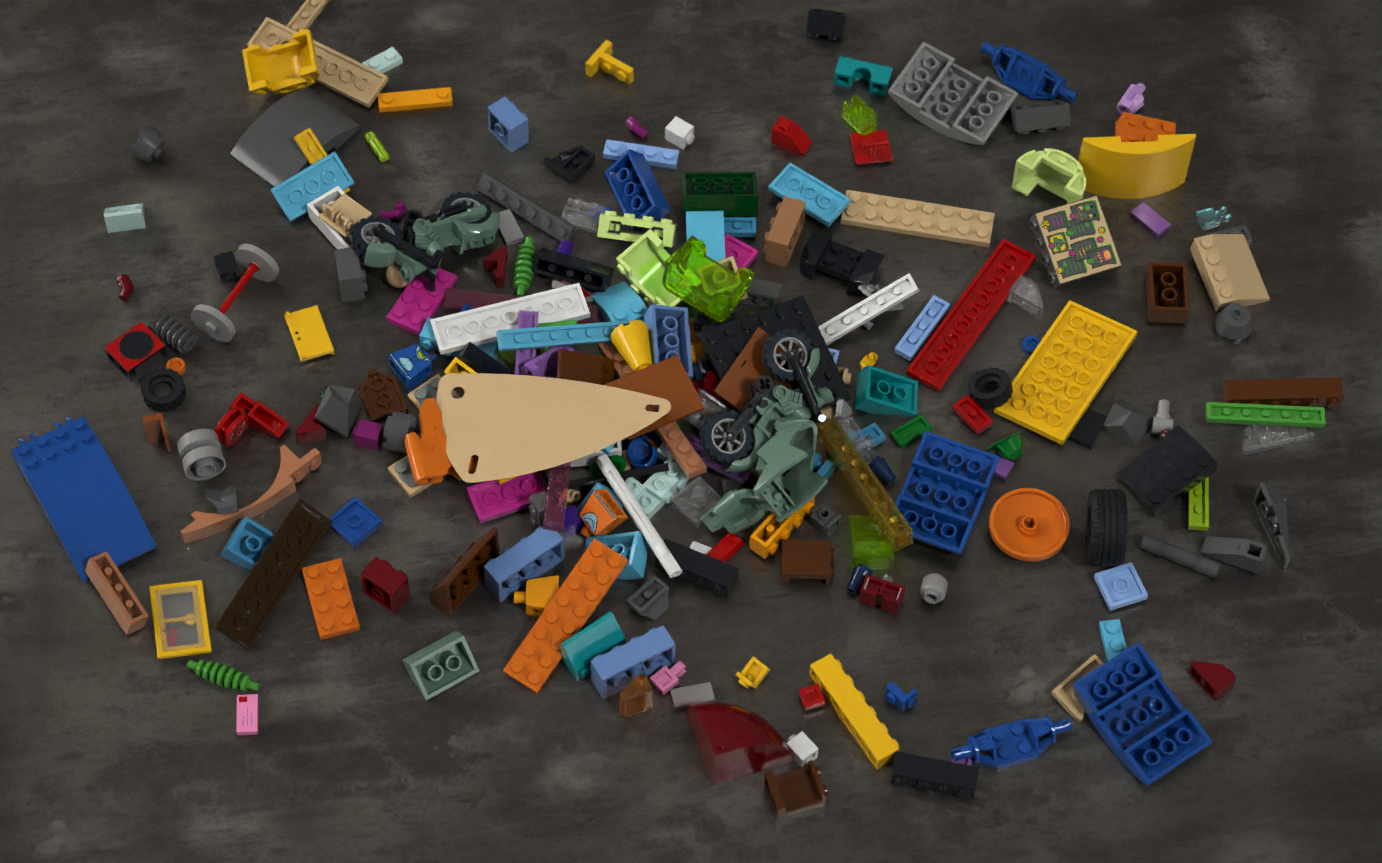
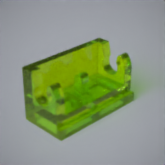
M857 94L852 96L850 106H848L847 101H844L841 117L860 135L864 136L877 130L878 114Z

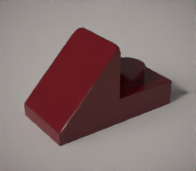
M507 246L500 247L483 259V270L493 271V280H496V287L504 288L508 260Z
M711 370L704 377V382L699 379H691L701 399L723 402L724 399L714 392L720 382Z
M316 404L296 429L295 438L298 444L327 438L326 429L321 426L323 423L314 418L319 404Z

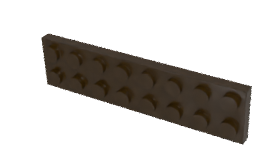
M301 498L297 500L214 625V628L248 650L333 521Z

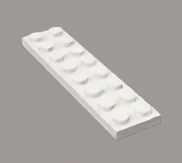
M580 283L431 319L430 323L440 355L462 350L468 342L478 346L497 341L496 332L498 330L518 329L519 310L539 312L538 323L567 320L578 321L590 318V311Z

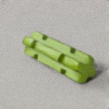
M372 131L366 133L365 139L381 162L388 161L389 154L384 150V146L376 138L375 133Z

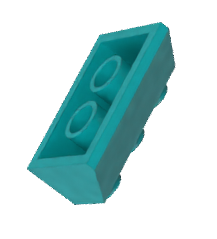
M610 611L561 644L562 664L576 681L581 677H587L591 673V661L599 654L604 655L618 645L626 644V638L613 613Z

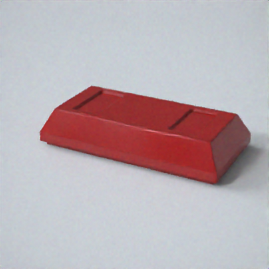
M728 532L706 555L726 563L745 542L735 534Z

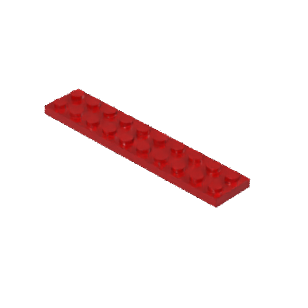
M1003 238L908 367L906 375L940 392L1034 263L1036 255Z

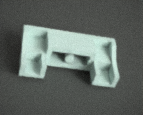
M664 443L657 449L658 458L664 461V463H668L669 471L654 473L644 484H641L633 477L625 481L649 520L665 503H670L674 494L678 490H682L689 480Z

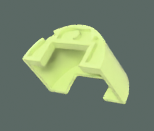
M1044 148V151L1032 150L1018 158L1015 165L1012 189L1028 197L1035 186L1039 185L1067 200L1066 204L1083 199L1086 177L1083 173L1084 169L1074 157L1060 150Z
M651 229L616 258L618 263L617 269L632 284L630 287L637 294L640 293L648 307L651 304L676 307L702 284V281L690 269L685 271L664 249L663 241Z

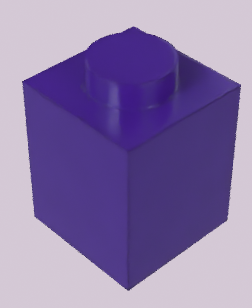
M575 505L557 512L563 524V539L581 532L584 521L580 517L581 511H578Z

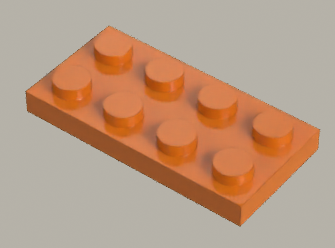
M341 558L303 567L302 573L320 640L360 631Z

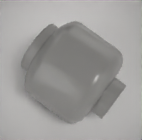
M938 573L926 575L920 588L921 597L931 604L944 600L947 592V580Z

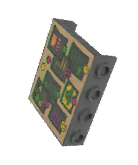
M1097 195L1034 213L1030 218V227L1032 231H1035L1037 237V247L1042 251L1043 264L1048 268L1049 281L1054 285L1055 289L1060 285L1106 271H1116L1122 266Z

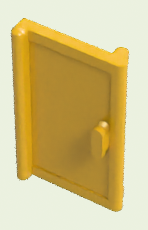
M317 305L292 313L286 312L284 317L301 362L330 353L331 355L335 354Z

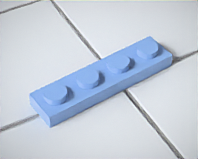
M606 139L603 152L604 159L618 160L630 149L644 154L650 166L676 169L679 150Z
M933 295L894 348V353L911 361L949 310L950 303Z

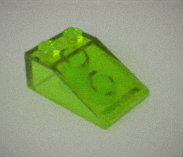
M849 515L852 570L859 563L868 566L870 569H892L894 560L892 531L885 529L889 515Z

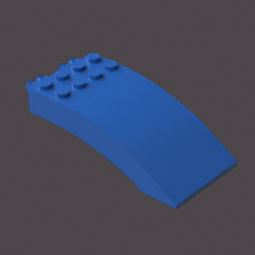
M69 416L65 418L66 425L62 426L59 422L54 423L55 430L38 438L32 433L29 435L30 441L27 443L21 438L18 440L20 446L11 451L17 467L31 488L70 562L84 583L90 580L85 572L89 558L107 551L115 565L119 566L157 548L120 475L85 417L83 416L73 421Z

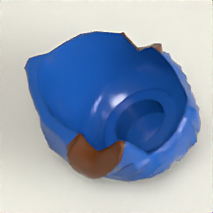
M648 437L634 438L626 450V459L630 466L634 468L652 466L658 457V447Z

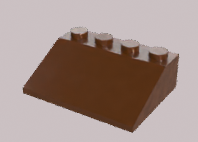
M492 528L476 542H472L465 555L460 556L456 560L455 566L445 572L441 582L432 587L430 590L432 605L451 616L485 577V564L490 559L500 556L497 528Z

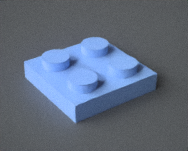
M1132 562L1094 574V579L1110 611L1148 598V594Z

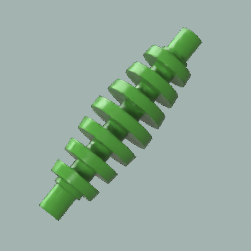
M532 237L525 238V243L521 244L514 264V289L517 290V298L523 297L524 292L529 290L534 274L532 270L535 260V246L532 244Z
M202 659L199 662L189 660L187 663V668L195 670L197 676H202L203 679L209 680L220 687H232V689H240L245 692L248 689L258 691L260 683L252 681L250 675L246 674L244 676V672H237L236 668H230L227 664L222 665V663L207 662Z

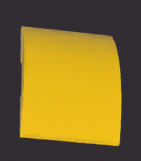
M1196 134L1158 135L1157 141L1121 142V136L1083 138L1078 162L1084 169L1083 173L1086 177L1085 191L1109 198L1138 199L1163 194L1180 186L1186 179Z

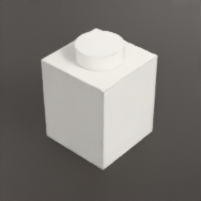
M677 116L665 127V140L681 149L690 145L694 140V126Z
M803 731L797 735H792L786 741L792 754V760L800 768L806 767L808 761H814L818 758L819 748Z

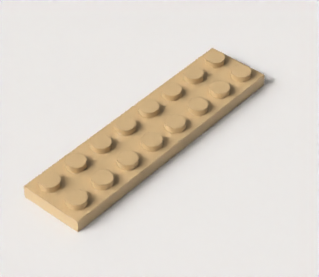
M266 17L247 43V47L252 44H258L267 50L276 44L289 43L290 40L294 39L292 34L298 32ZM313 40L320 74L319 79L315 78V82L370 108L388 82V76Z
M852 190L846 191V196L851 199V203L842 212L841 224L976 246H990L995 213Z

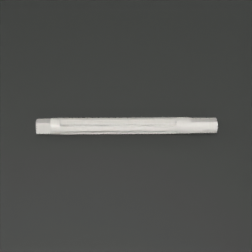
M607 454L599 456L596 461L597 465L670 578L679 576L682 573V569Z

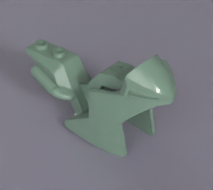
M791 417L776 420L774 423V427L777 430L776 434L756 452L759 456L756 471L759 473L760 478L754 490L735 489L727 492L718 503L700 518L711 532L725 527L730 534L737 533L757 524L764 516L765 511H772L776 515V520L782 522L801 509L827 484L828 479L825 476L812 472L818 428L812 420ZM790 469L789 472L782 479L781 474ZM784 488L791 493L790 496L787 495Z

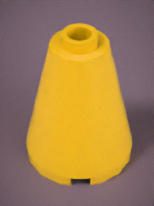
M641 320L629 321L630 324L626 326L621 324L611 333L613 345L633 372L653 365L649 330L646 323Z

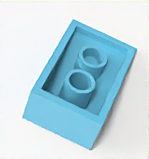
M625 281L609 287L605 292L599 291L591 294L593 303L605 322L644 319V314L648 310L640 296Z
M639 531L586 538L584 552L595 538L628 559L627 565L617 579L631 580L643 578L649 544Z

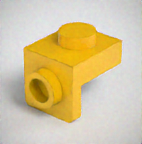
M753 656L741 672L738 671L735 675L740 678L738 682L744 687L756 689L771 669Z

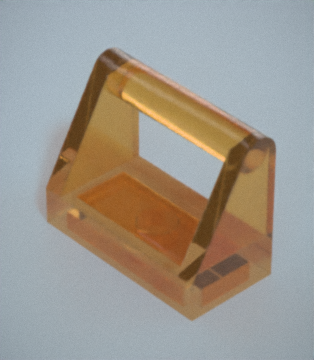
M646 673L637 675L620 693L621 718H627L652 709L653 690Z

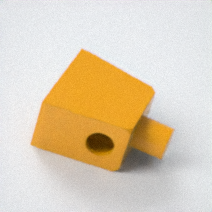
M559 576L527 580L526 591H514V603H526V614L540 617L559 590Z

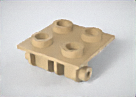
M344 193L333 204L324 203L321 207L323 212L318 218L344 237H347L352 233L353 227H355L357 222H360L362 218L368 219L372 213Z

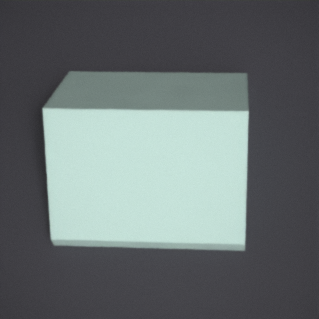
M143 203L105 208L104 219L108 233L146 228Z

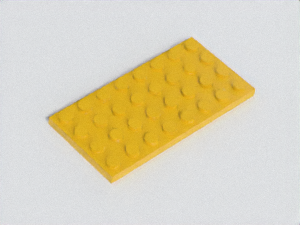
M1069 300L1012 381V397L1003 406L994 409V413L1063 445L1136 338L1137 331Z

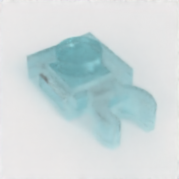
M1224 206L1219 211H1215L1214 207L1197 211L1195 217L1202 231L1218 227L1221 222H1229L1231 214L1224 215V213H1227L1228 208Z

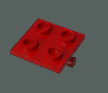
M887 130L850 133L856 165L893 160Z

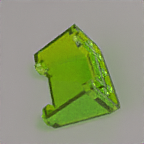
M692 235L666 260L662 284L673 295L716 321L723 322L730 316L755 279L756 273L745 267L739 268L736 273L706 256L707 248L705 243Z

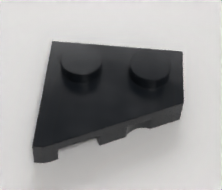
M580 145L572 148L570 151L559 153L558 157L552 159L549 157L545 158L544 165L573 182L595 160V154Z

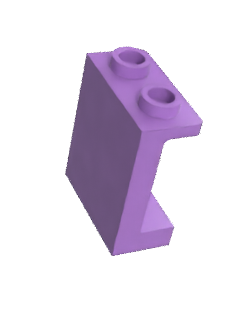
M560 346L546 351L524 364L527 375L557 378L558 350H575L573 347Z

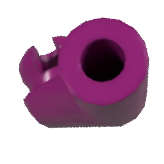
M403 201L396 202V208L392 211L381 210L380 217L385 220L386 218L390 220L399 219L406 212L405 203Z

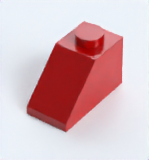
M783 116L779 117L772 128V143L801 156H804L812 145V140L796 122Z

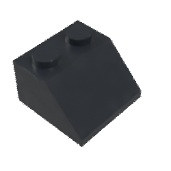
M811 8L808 14L806 33H810L811 37L820 38L821 35L828 36L827 39L838 40V38L843 37L847 13Z

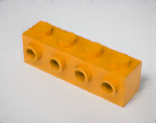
M815 497L782 522H778L776 515L772 512L750 536L749 548L764 559L770 554L773 555L782 539H788L792 529L799 527L803 517L806 514H810L811 510L815 507Z

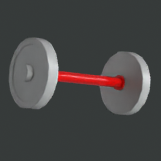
M251 244L240 245L234 254L235 260L245 271V274L221 307L217 310L209 305L199 304L195 306L190 314L195 326L202 333L216 341L230 342L235 335V326L224 314L250 278L254 277L260 281L271 282L279 274V266L275 260L264 250Z

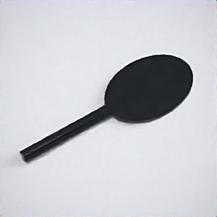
M664 463L619 472L622 478L669 471V465ZM604 475L561 482L552 486L553 489L570 488L593 484L607 479Z

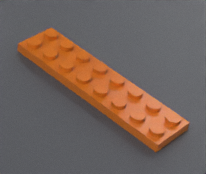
M594 538L505 666L503 673L538 694L562 659L561 644L583 629L627 565L628 559Z

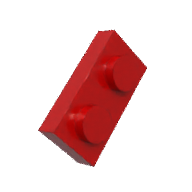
M969 395L953 404L952 409L977 435L993 425V420Z

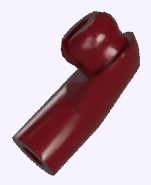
M121 274L116 278V282L123 288L119 298L122 301H128L134 285L129 276Z

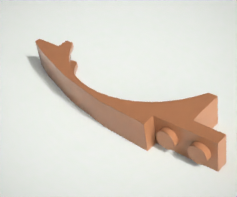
M284 444L280 447L281 462L277 477L264 495L252 504L238 509V512L218 514L194 511L191 514L194 521L180 531L182 541L186 544L204 539L237 526L245 516L251 519L267 511L296 491L295 483L300 482L306 474L319 467L322 463L320 452L314 448L299 459Z

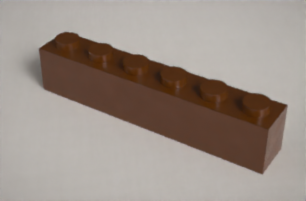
M1341 377L1225 380L1222 388L1224 403L1335 409L1341 407L1344 399Z

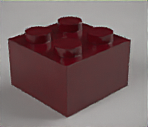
M375 557L360 573L363 593L393 614H396L409 600L410 591L407 575L401 570L397 571L388 561Z

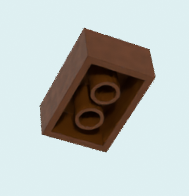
M1149 262L1145 275L1148 322L1186 324L1190 312L1187 263Z

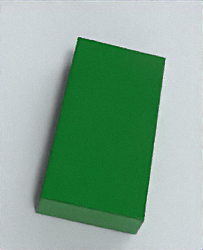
M920 414L890 431L889 436L902 449L922 438L925 431L932 432L933 427Z

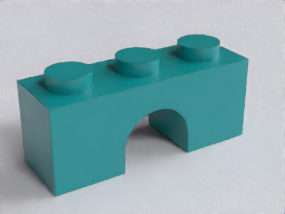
M840 56L834 73V84L851 88L855 80L865 79L870 83L869 92L887 96L892 80L893 68Z

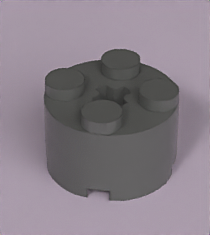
M390 411L391 416L388 415L383 435V437L387 438V443H383V449L407 454L404 442L405 435L412 432L418 433L419 422H417V417L413 414Z

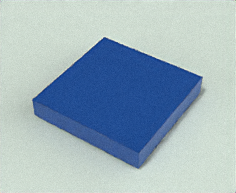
M356 496L329 518L333 521L329 527L353 548L383 525V520Z

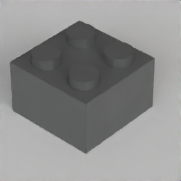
M352 247L334 250L342 303L365 299L364 292L368 291L362 256L359 257L356 254V250L354 251Z

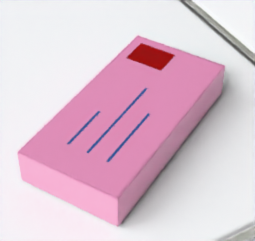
M258 694L237 695V736L258 735Z

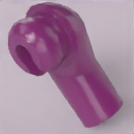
M631 116L626 120L627 128L642 139L646 136L648 131L638 124L636 117Z

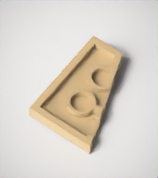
M1095 654L1050 693L1078 723L1081 722L1085 710L1075 692L1073 683L1104 664Z

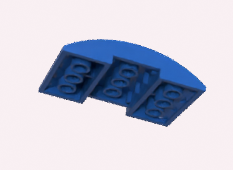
M925 431L900 495L898 494L885 525V529L961 555L984 504L1000 456Z
M1137 642L1074 682L1073 687L1085 712L1112 752L1134 776L1148 786L1212 744L1213 741L1190 710H1185L1162 680L1163 674L1140 643Z

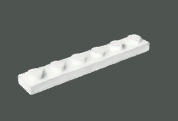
M908 273L818 326L826 345L919 292L920 290L911 274Z

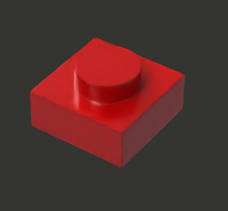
M819 684L799 689L798 693L805 711L825 705V699Z

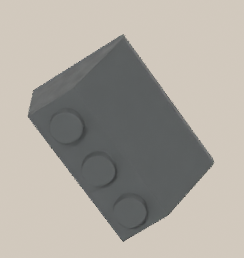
M1061 99L1011 105L1008 109L1012 129L1020 135L1029 134L1031 130L1046 132L1048 131L1047 128L1063 130L1066 129L1065 126H1071L1069 103Z

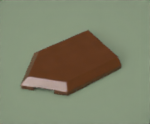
M371 369L364 384L359 388V393L371 422L377 423L386 420L388 415L391 416L390 411L406 413L408 407L396 378L385 376Z

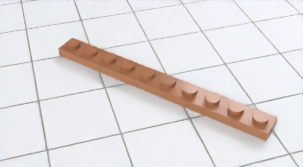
M612 342L598 344V350L602 356L614 360V373L618 378L634 373ZM675 421L655 429L689 479L707 472V466Z

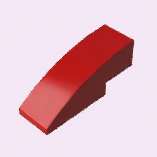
M242 392L239 393L228 408V411L237 408L241 411V415L245 414L249 417V426L277 439L280 438L290 425L287 420L259 400L255 402Z

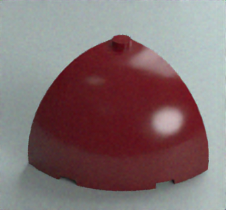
M703 702L687 706L686 715L713 786L792 762V754L782 736L767 720L753 711L723 702Z

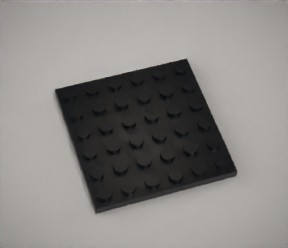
M804 295L704 330L698 334L719 382H721L758 327L770 336L783 329H796L799 333L803 332L805 337L811 340V345L814 348H819L820 351L819 365L810 378L814 390H816V387H826L832 392L834 398L833 402L824 404L820 411L836 406L837 400L844 399L847 402L851 399ZM782 342L781 344L788 349L789 342ZM795 344L792 345V350L797 348ZM730 404L732 410L738 413L739 410Z

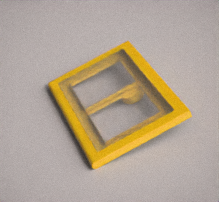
M202 580L149 586L157 658L165 659L212 653Z

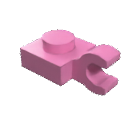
M681 661L677 662L671 669H668L665 665L650 677V682L664 695L679 683L677 677H681L686 673V666Z

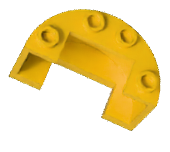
M301 29L298 33L292 34L294 39L290 40L289 43L276 44L267 50L258 44H252L242 50L250 92L266 95L267 91L274 92V94H284L306 88L315 83V78L319 79L320 74L312 32L309 29Z

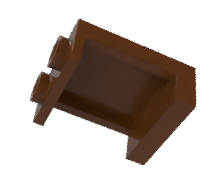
M782 539L781 584H789L790 579H824L825 584L830 585V578H834V566H831V560H834V548H831L830 540Z
M813 760L808 761V766L779 775L774 776L773 771L765 773L764 784L777 819L825 805L828 790L825 784L822 785L820 769L814 765Z

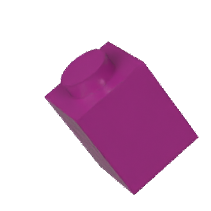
M360 419L358 426L354 427L352 437L355 438L356 446L378 451L384 435L383 424Z

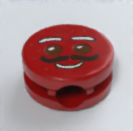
M237 408L228 411L215 428L219 441L221 440L225 446L233 445L245 432L249 424V417L245 414L241 415V411Z

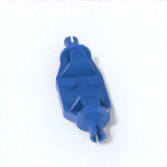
M987 41L983 43V48L980 51L993 58L992 66L995 67L1003 83L1032 99L1056 100L1061 96L1071 103H1074L1077 99L1075 96H1078L1079 93L1066 87L1067 79L1061 77L1049 65L1018 48L1008 47L1007 44H1002L997 48ZM1002 61L1008 65L1006 69L1001 64ZM1045 89H1052V92L1045 91Z
M1048 715L1037 719H1022L984 729L974 736L969 735L967 737V745L951 748L950 754L951 757L954 756L952 758L954 762L971 757L975 764L981 763L995 769H1001L1037 759L1051 744L1056 742V734L1072 731L1073 725L1069 717L1052 722ZM1046 735L1047 738L1039 742L1038 738ZM989 751L990 756L980 755L979 752Z

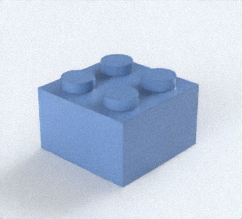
M503 97L487 107L489 131L511 153L529 142L528 117L517 109L513 101Z

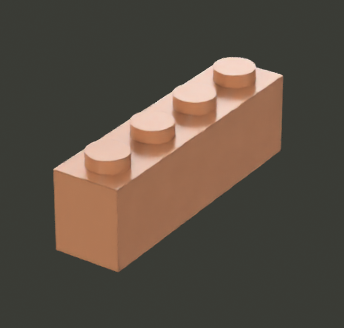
M106 551L89 558L85 572L125 634L128 635L144 628L149 615L108 552Z

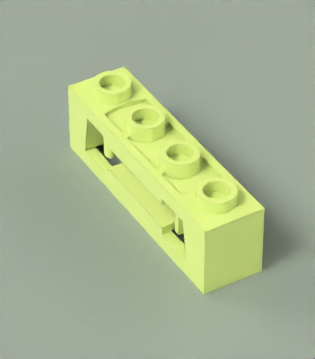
M608 210L600 214L597 237L635 242L643 234L624 231L613 233L610 230L620 231L621 224L651 229L660 227L663 230L656 229L654 233L658 237H663V246H674L677 224L672 223L673 220L661 218V221H654V217L643 216L640 219L635 218V214L624 213V216L616 215L617 212ZM612 221H618V222H622V223H621V224H618V223L616 224V223H612Z

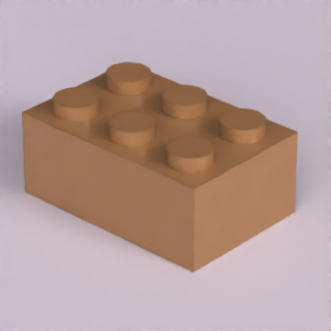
M784 196L782 203H778L776 208L777 215L772 217L770 222L771 229L769 232L766 231L763 240L765 242L763 248L765 262L787 267L804 226L806 202Z

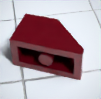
M1192 661L1187 671L1214 701H1217L1233 689L1236 682L1234 673L1223 664Z

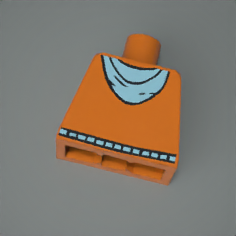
M595 489L580 512V517L585 522L581 533L588 538L592 534L595 536L607 535L628 518L607 489Z

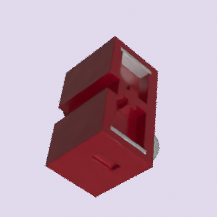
M866 574L860 590L859 603L874 608L875 605L882 606L881 610L897 615L904 598L905 586L893 583V577L888 574L884 575L882 579Z

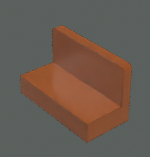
M162 412L142 417L148 443L153 444L165 441L167 451L172 452Z

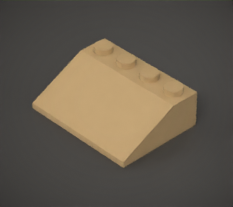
M1210 234L1194 238L1190 250L1216 314L1230 304H1241L1247 307L1270 301L1244 234Z

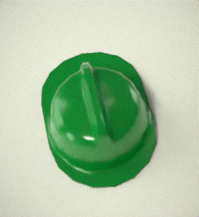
M1021 431L996 442L985 451L990 452L994 450L1003 459H1016L1023 453V442L1019 436Z

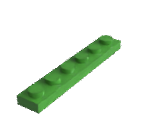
M1206 403V423L1324 428L1326 425L1324 407Z

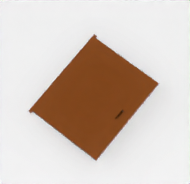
M760 327L757 328L714 390L715 393L739 411L750 398L747 389L749 382L762 375L772 376L765 371L766 367L762 365L761 361L763 360V356H761V351L764 348L763 344L770 335ZM777 346L775 354H782L783 352ZM772 378L774 383L778 382L779 384L788 387V389L793 390L791 384L789 385L788 382H780L778 379Z
M679 354L604 384L605 386L664 398L671 404L669 413L629 436V440L705 409L679 359ZM647 405L645 409L658 412L660 405Z

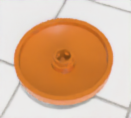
M1019 488L1007 492L996 501L989 518V530L995 544L1007 555L1022 561H1041L1052 557L1062 549L1068 538L1070 520L1065 507L1053 495L1035 488Z

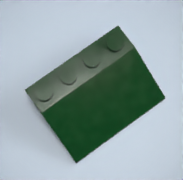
M756 172L681 173L683 217H686V211H724V217L758 216Z

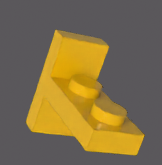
M605 40L586 61L585 74L592 78L599 69H602L605 73H609L617 77L618 80L630 85L634 80V68L612 57V42Z

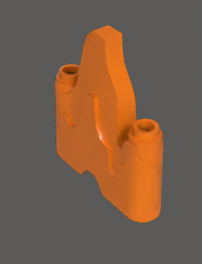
M435 398L425 399L419 409L420 437L416 432L405 435L404 439L415 484L422 486L441 483L443 476L446 474H451L457 480H462L446 454L447 437L443 430L442 411L437 405ZM473 455L470 459L468 469L470 474L476 472L479 459L477 455Z

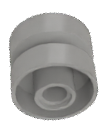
M197 429L186 433L178 440L177 448L187 478L196 481L207 480L219 475L225 469L226 461L215 431L211 429Z

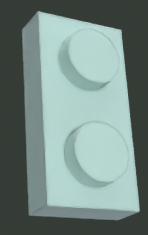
M391 47L362 64L383 74L402 64L403 58L394 47Z

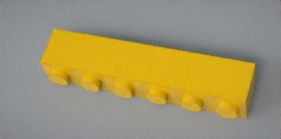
M829 654L810 664L809 675L816 684H819L821 692L876 770L894 761L896 751L899 752L900 749L898 742L889 736L886 725L883 722L880 723L873 707L867 705L863 693L855 688L849 674L846 675L842 670L841 662L835 659L832 654Z

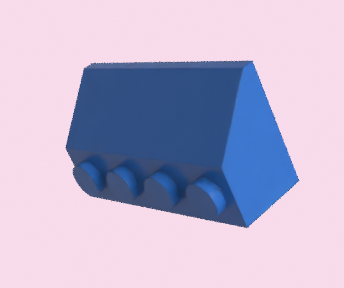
M628 149L604 172L623 213L635 214V218L640 219L643 216L654 217V221H660L661 218L671 211L644 154ZM630 226V228L633 230L641 228L637 226Z

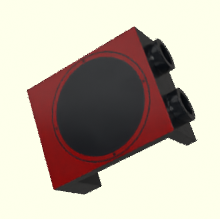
M142 321L104 347L107 359L130 382L137 378L135 369L157 353H160L164 358L168 356L166 342L162 338H158L154 330L150 326H146Z

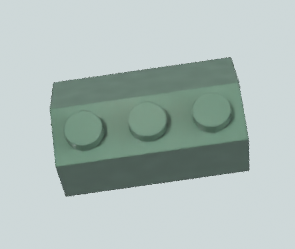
M457 631L402 660L410 678L425 700L434 697L480 671L464 635Z

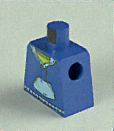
M415 344L391 353L388 357L390 367L410 391L433 373L431 361L437 359L438 355L434 348L423 352L420 346Z

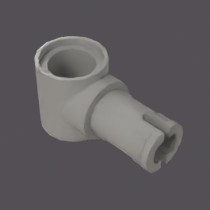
M1159 400L1157 414L1153 416L1151 434L1166 435L1173 429V419L1169 415L1170 402L1168 400Z

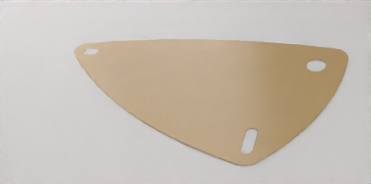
M450 373L440 379L437 391V405L442 411L443 430L447 437L446 454L461 479L468 483L530 474L577 460L635 434L671 410V404L668 400L640 392L588 382L528 375ZM456 387H462L465 393L463 397L456 399L452 397L451 391ZM647 405H660L658 412L647 411L645 407ZM473 455H477L479 459L476 472L470 474L468 473L470 459Z

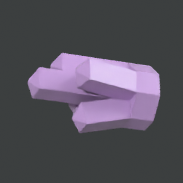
M1143 83L1130 85L1117 104V110L1120 114L1123 112L1135 114L1144 105L1142 93L1146 87Z

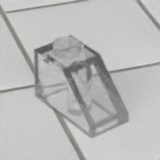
M1021 275L1010 288L1007 301L1040 319L1044 305L1038 284L1032 279Z

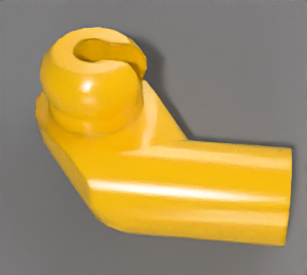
M870 352L865 355L859 363L860 370L867 365L873 366L878 359L877 354Z

